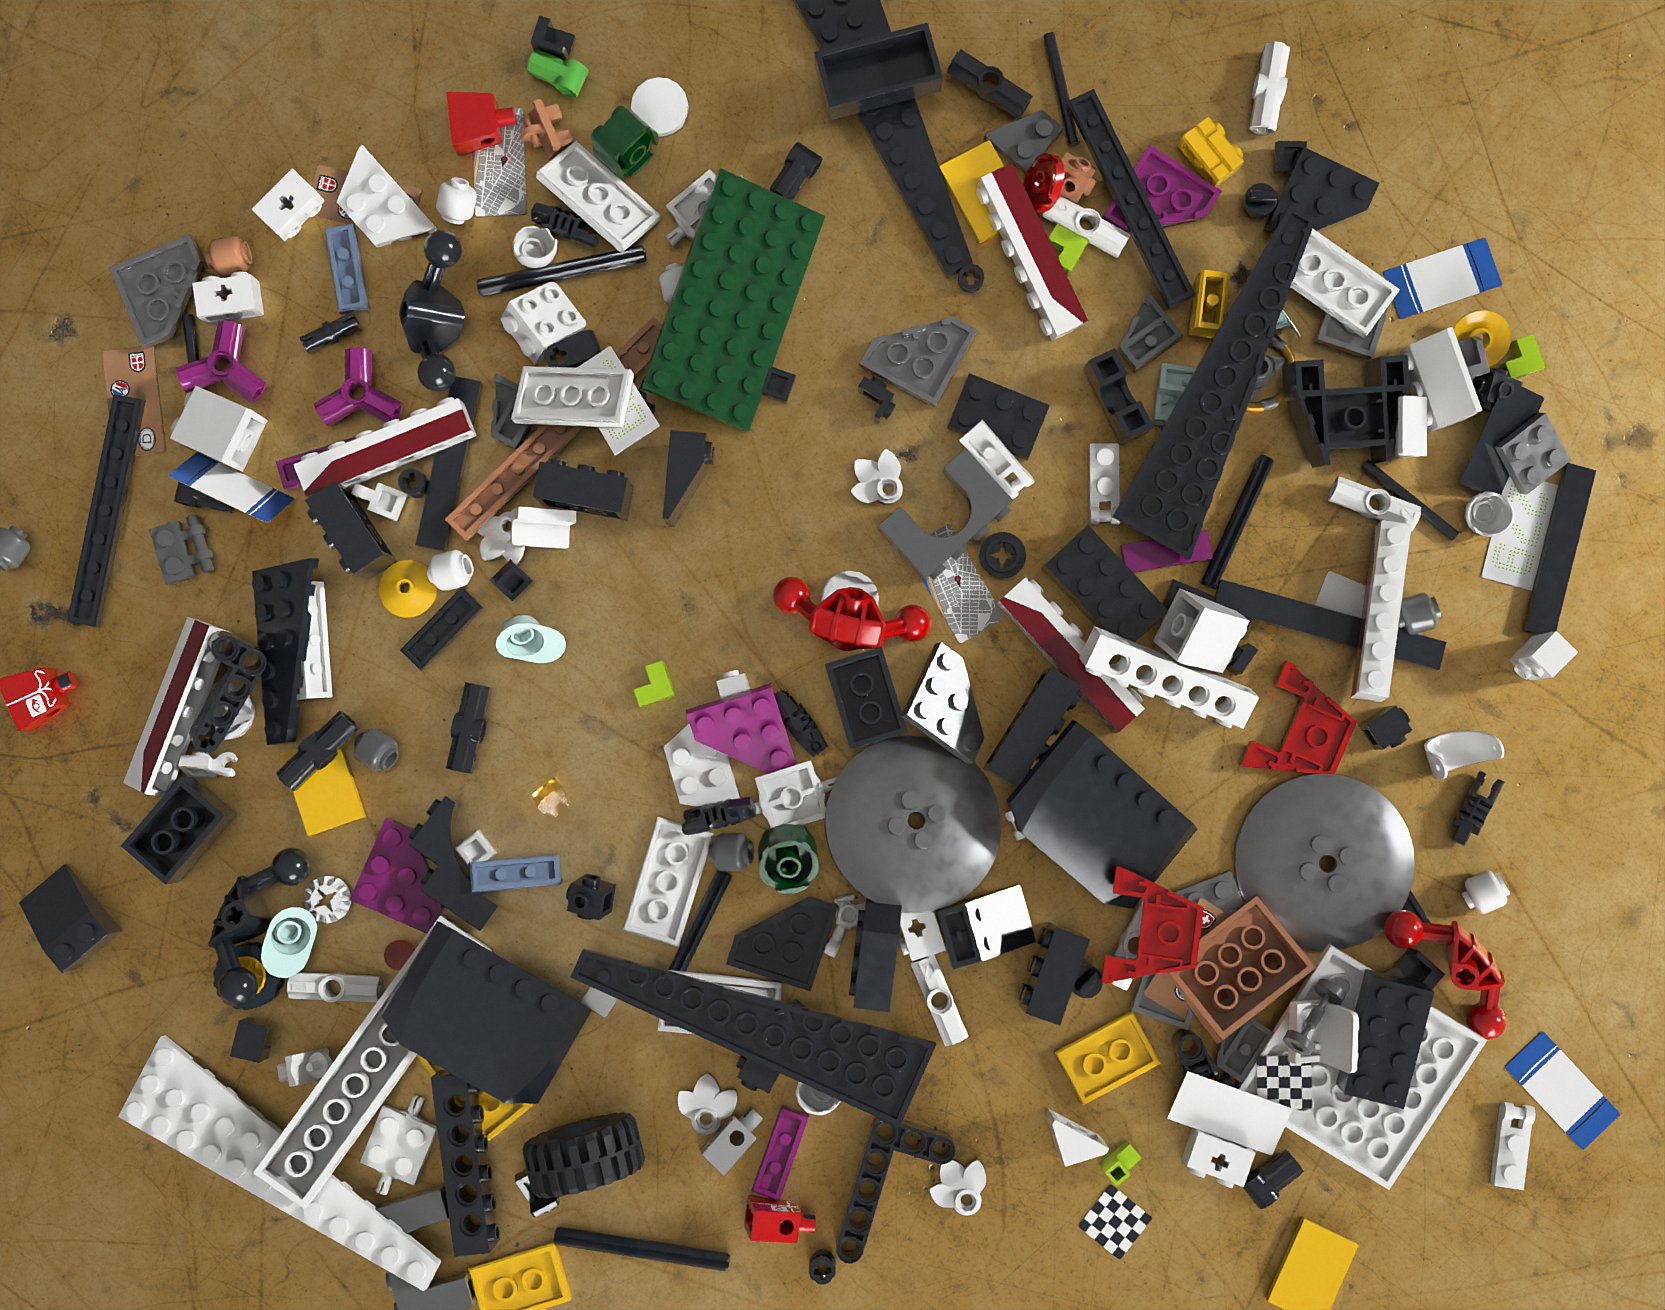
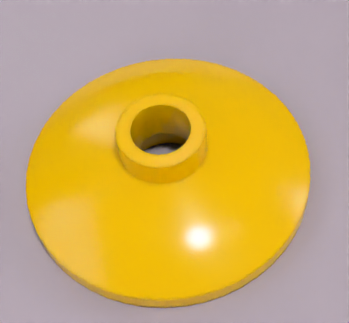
M1488 310L1473 311L1463 316L1453 328L1457 341L1475 336L1478 333L1483 334V345L1489 367L1502 360L1509 350L1511 344L1510 327L1506 320L1495 312Z
M403 560L392 564L386 569L380 579L379 596L389 612L399 617L413 618L424 614L431 608L437 596V587L428 579L427 566L414 560ZM404 583H409L410 590L407 593L401 591V586Z

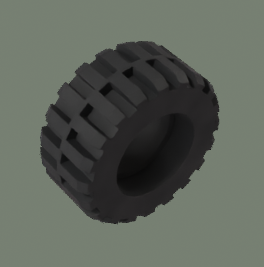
M626 1112L586 1118L550 1129L547 1132L538 1134L536 1137L530 1138L525 1142L522 1149L531 1191L539 1198L563 1197L612 1184L617 1180H622L628 1175L636 1173L637 1170L642 1168L645 1161L636 1119Z

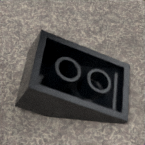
M670 430L663 520L668 527L675 526L706 476L708 464L713 465L715 448L713 447V442H709L706 433Z
M68 864L61 866L19 902L42 950L61 973L78 969L122 931Z

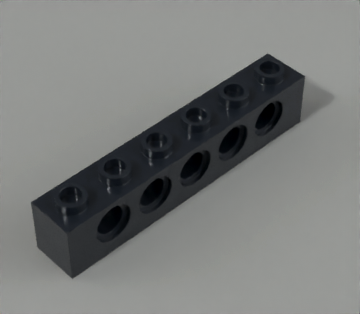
M439 1070L431 1077V1086L454 1257L490 1253L500 1240V1227L498 1223H495L494 1219L496 1197L493 1193L491 1194L490 1189L492 1168L490 1164H487L486 1160L488 1138L486 1134L482 1133L484 1108L482 1105H479L478 1093L480 1089L446 1070ZM454 1095L460 1096L464 1100V1107H460L455 1103ZM458 1125L466 1127L469 1136L461 1135L458 1131ZM462 1155L470 1157L473 1166L466 1165L462 1160ZM466 1185L473 1186L477 1195L469 1194L466 1190ZM470 1215L477 1216L480 1219L481 1225L474 1224L470 1219Z

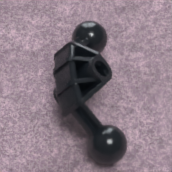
M446 230L435 231L426 238L424 254L429 261L422 281L415 280L407 288L399 311L400 321L408 345L412 352L421 354L422 357L417 370L419 381L425 388L435 392L448 389L455 381L456 369L453 362L445 355L439 353L459 338L465 320V312L461 301L440 285L445 269L454 266L462 255L461 242L456 235Z
M283 849L276 854L271 867L249 877H237L236 883L229 893L224 896L225 900L217 918L213 921L214 926L208 945L211 948H215L223 971V975L218 982V993L221 999L229 1005H245L255 997L258 991L257 977L251 970L241 967L234 944L253 939L265 933L269 927L271 917L259 893L260 890L278 882L287 886L298 885L308 877L311 870V862L307 854L300 849Z

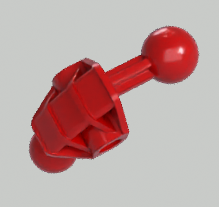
M786 577L780 580L773 591V599L778 609L787 614L801 613L810 621L809 631L842 651L877 649L883 645L885 638L897 635L905 641L917 642L924 639L931 629L929 613L918 605L904 606L897 612L895 619L885 621L875 599L864 590L856 587L838 589L818 605L810 600L808 585L797 577Z
M1398 910L1391 913L1385 920L1384 934L1392 945L1399 948H1411L1418 944L1420 940L1447 943L1446 955L1453 984L1460 989L1481 991L1480 1001L1474 1004L1467 1012V1027L1486 1040L1498 1038L1504 1032L1507 1023L1503 1010L1498 1006L1500 988L1504 986L1505 979L1503 972L1495 964L1494 956L1485 950L1473 933L1466 931L1458 925L1457 921H1452L1451 925L1424 923L1415 913L1408 910Z

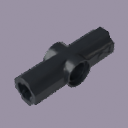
M962 49L956 53L947 69L948 74L976 91L977 96L982 101L993 102L1017 119L1023 115L1033 98L1031 94L1006 79L999 68L986 66ZM991 80L997 86L994 88H988L983 84V82Z
M465 682L459 712L455 714L450 734L453 739L446 769L472 774L478 746L482 743L486 732L487 719L485 715L491 687Z
M339 710L319 731L313 732L300 743L297 748L299 751L276 772L279 777L278 779L292 791H297L317 770L325 768L338 755L337 750L360 729L357 723L346 713Z

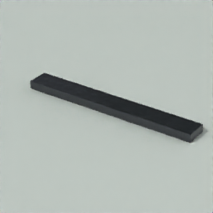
M1092 89L1069 100L1067 107L1167 309L1193 298L1196 294L1095 90Z
M113 394L67 622L100 628L146 403L142 399Z
M1222 579L1217 586L1215 603L1235 610L1244 617L1356 649L1358 647L1362 618ZM1398 629L1394 659L1438 671L1440 670L1447 642L1419 634L1411 635L1405 630Z

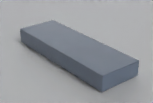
M351 223L324 228L339 313L342 315L351 311L369 310L355 225Z
M559 855L468 863L471 893L561 884Z

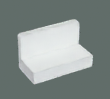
M1399 396L1395 457L1427 456V397Z
M517 507L511 511V545L568 548L570 525L576 523V511Z

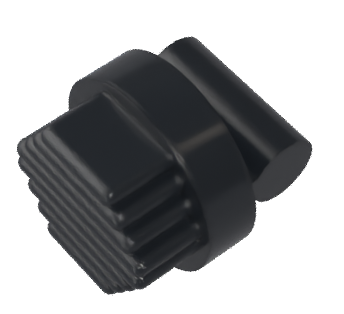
M1254 184L1244 195L1243 208H1245L1250 218H1264L1276 207L1278 193L1268 184Z
M1082 964L1072 992L1081 998L1096 996L1103 985L1100 971L1090 964Z

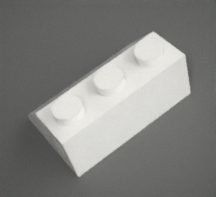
M1453 327L1412 343L1400 351L1401 355H1408L1409 378L1411 381L1410 392L1412 396L1427 397L1428 432L1462 422L1482 411Z

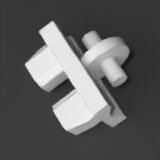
M329 1048L286 1056V1063L277 1065L279 1081H288L289 1087L321 1080L333 1063V1060L329 1057Z

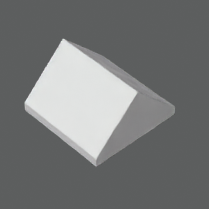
M1047 1108L1045 1115L1057 1153L1065 1167L1107 1154L1109 1147L1101 1136Z

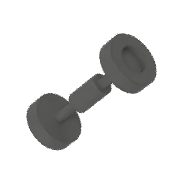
M1319 979L1314 987L1316 993L1322 997L1319 1005H1314L1304 1022L1306 1026L1302 1033L1288 1030L1283 1037L1284 1043L1290 1049L1303 1056H1310L1315 1049V1045L1307 1038V1035L1311 1029L1315 1030L1325 1013L1324 1007L1327 1002L1341 1005L1346 997V993L1341 987L1327 979Z

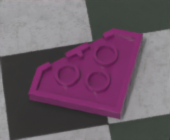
M1151 145L1148 146L1134 167V171L1162 227L1205 218L1222 192L1219 188ZM1113 200L1102 219L1130 234Z
M771 683L686 710L694 739L697 742L768 774L797 765Z
M386 818L349 900L427 934L444 909L442 905L421 891L424 885L420 881L430 867L426 857L409 846L412 840L408 836L413 831V828Z

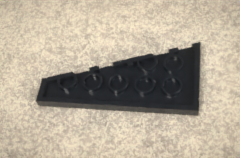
M308 558L252 571L258 636L257 645L264 654L267 663L261 674L262 704L265 718L264 730L267 745L296 741L300 710L298 703H296L297 689L303 687L304 677L299 676L301 661H306L312 618L308 611L309 596H314L316 585L311 584L313 569H318V558Z

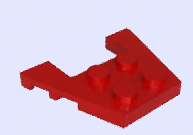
M1284 661L1274 685L1301 697L1293 720L1278 752L1254 741H1249L1239 765L1310 774H1335L1357 721L1334 700L1318 689L1314 682L1307 679L1296 669L1292 662Z
M1116 866L1113 893L1144 898L1137 957L1132 959L1105 955L1101 982L1108 984L1113 983V981L1130 978L1136 979L1147 975L1196 968L1204 907L1121 866Z

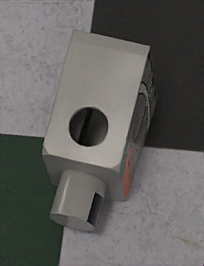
M751 1106L739 1119L732 1115L699 1149L701 1154L724 1176L756 1140V1137L751 1132L763 1118ZM736 1130L740 1131V1139L736 1142H731L729 1139L730 1135Z

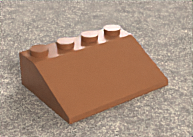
M1256 896L1200 939L1196 968L1167 974L1199 1022L1215 1042L1219 1044L1306 977L1316 966L1258 896Z

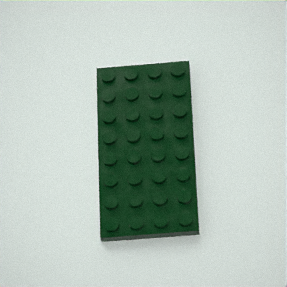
M720 168L717 171L639 389L748 432L763 393L761 390L769 368H772L825 216Z

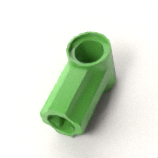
M539 49L532 52L527 67L529 75L554 85L559 92L572 98L578 97L589 73L588 68L576 60L567 58L564 61Z

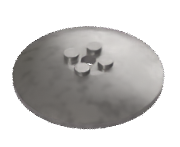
M900 736L869 746L857 754L844 767L834 782L828 797L825 811V834L829 852L838 871L860 895L876 903L902 905L901 912L923 913L939 910L956 903L971 893L981 883L997 855L1001 836V816L994 790L985 774L975 763H965L931 738ZM915 813L922 817L923 826L921 829H913L909 826L907 820L910 814Z
M1336 774L1303 775L1287 780L1268 791L1255 803L1245 817L1237 836L1234 851L1236 881L1245 904L1258 896L1297 945L1311 950L1324 951L1328 944L1339 950L1362 944L1384 930L1386 918L1391 913L1403 908L1411 890L1414 877L1415 860L1412 840L1396 808L1381 793L1359 780ZM1324 855H1331L1334 859V867L1330 871H1322L1319 867V861Z

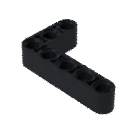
M877 1117L873 1119L837 1236L836 1252L841 1261L852 1264L857 1262L863 1255L893 1151L944 1165L953 1160L956 1152L953 1139L948 1133L903 1119L900 1127ZM884 1123L889 1124L893 1128L891 1134L885 1137L878 1135L876 1132L877 1127ZM915 1132L921 1136V1140L916 1145H909L905 1142L906 1135ZM944 1141L948 1143V1151L944 1154L936 1153L933 1148L937 1142ZM872 1153H880L884 1157L883 1162L879 1165H872L867 1159ZM864 1182H871L874 1184L875 1189L870 1194H864L859 1190V1186ZM855 1211H862L867 1217L863 1222L855 1223L851 1220L850 1216ZM852 1240L857 1243L858 1247L852 1252H847L841 1247L845 1241Z

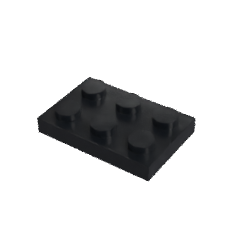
M969 373L947 429L964 435L983 420L1011 454L1028 460L1050 405Z

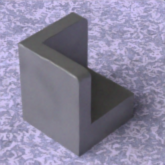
M1475 335L1458 340L1470 377L1473 378L1490 373L1482 338Z

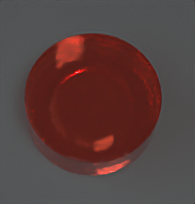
M407 940L393 941L384 951V960L390 968L401 970L415 951V948Z

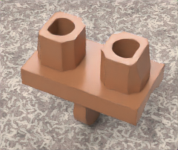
M538 99L532 102L534 108L529 112L530 118L523 121L526 128L521 131L520 136L522 141L532 142L534 148L542 146L549 161L555 158L559 151L571 145L572 136L567 128L554 130L552 124L559 123L562 119L558 104L544 105L542 100Z

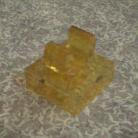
M555 777L551 778L532 794L536 807L544 815L549 811L553 817H557L558 813L554 806L559 802L564 803L566 807L570 806L562 784Z

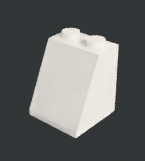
M195 386L194 390L190 391L185 397L183 404L185 408L181 416L177 417L171 426L172 435L170 439L243 472L268 420L244 406Z
M1179 588L1153 641L1177 662L1223 673L1226 666L1231 662L1233 652L1240 639L1245 635L1250 621L1235 610Z

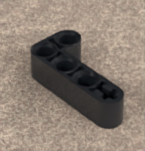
M224 630L214 632L209 637L208 648L217 660L228 666L189 732L195 749L202 753H211L219 747L267 664L264 654L257 646ZM221 640H230L231 647L226 652H217V643ZM251 653L257 654L258 660L254 665L246 666L243 664L246 655ZM235 679L243 681L240 690L234 692L228 690V685L231 681ZM225 705L228 707L227 713L224 716H213V710L217 706ZM208 720L212 723L211 727L207 722ZM209 731L211 738H205L201 742L199 735H206Z

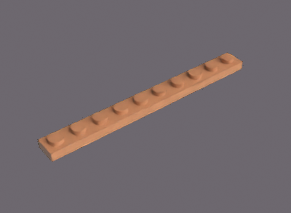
M654 316L615 353L623 367L632 370L634 373L633 380L648 366L662 324ZM541 425L445 520L468 541L537 474L539 462L548 463L549 459L556 456L585 426Z

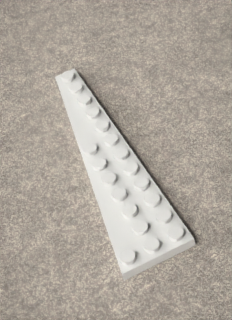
M166 1035L160 1036L118 1116L119 1118L420 1290L425 1291L428 1288L441 1260L411 1235L403 1232L402 1228L391 1219L387 1220L376 1211V1207L368 1200L364 1201L352 1191L353 1188L345 1181L341 1182L331 1174L311 1204L303 1209L253 1174L283 1131L273 1122L266 1120L263 1114L253 1106H248L238 1098V1094L230 1087L226 1088L214 1078L215 1075L208 1069L204 1070L194 1062L193 1057Z

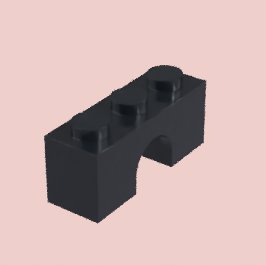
M1114 348L1088 360L1084 370L1121 446L1147 434L1154 426L1142 402H1136L1130 393L1126 382L1128 374L1116 349Z

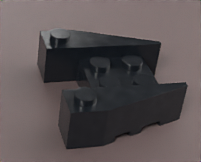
M1408 355L1380 356L1365 361L1367 387L1325 389L1324 360L1294 361L1282 366L1284 397L1312 468L1330 465L1329 450L1371 447V462L1378 464L1391 461L1396 442L1394 436L1398 424L1399 396L1407 395L1410 386Z

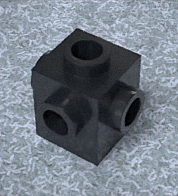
M1490 368V373L1476 376L1472 381L1481 408L1486 412L1492 411L1498 396L1502 399H1509L1513 395V384L1505 380H1510L1522 386L1523 382L1507 376V371L1498 368ZM1508 384L1510 392L1505 396L1502 393V387Z
M583 875L572 882L567 889V911L577 914L581 919H602L612 912L616 884L602 881L597 875Z

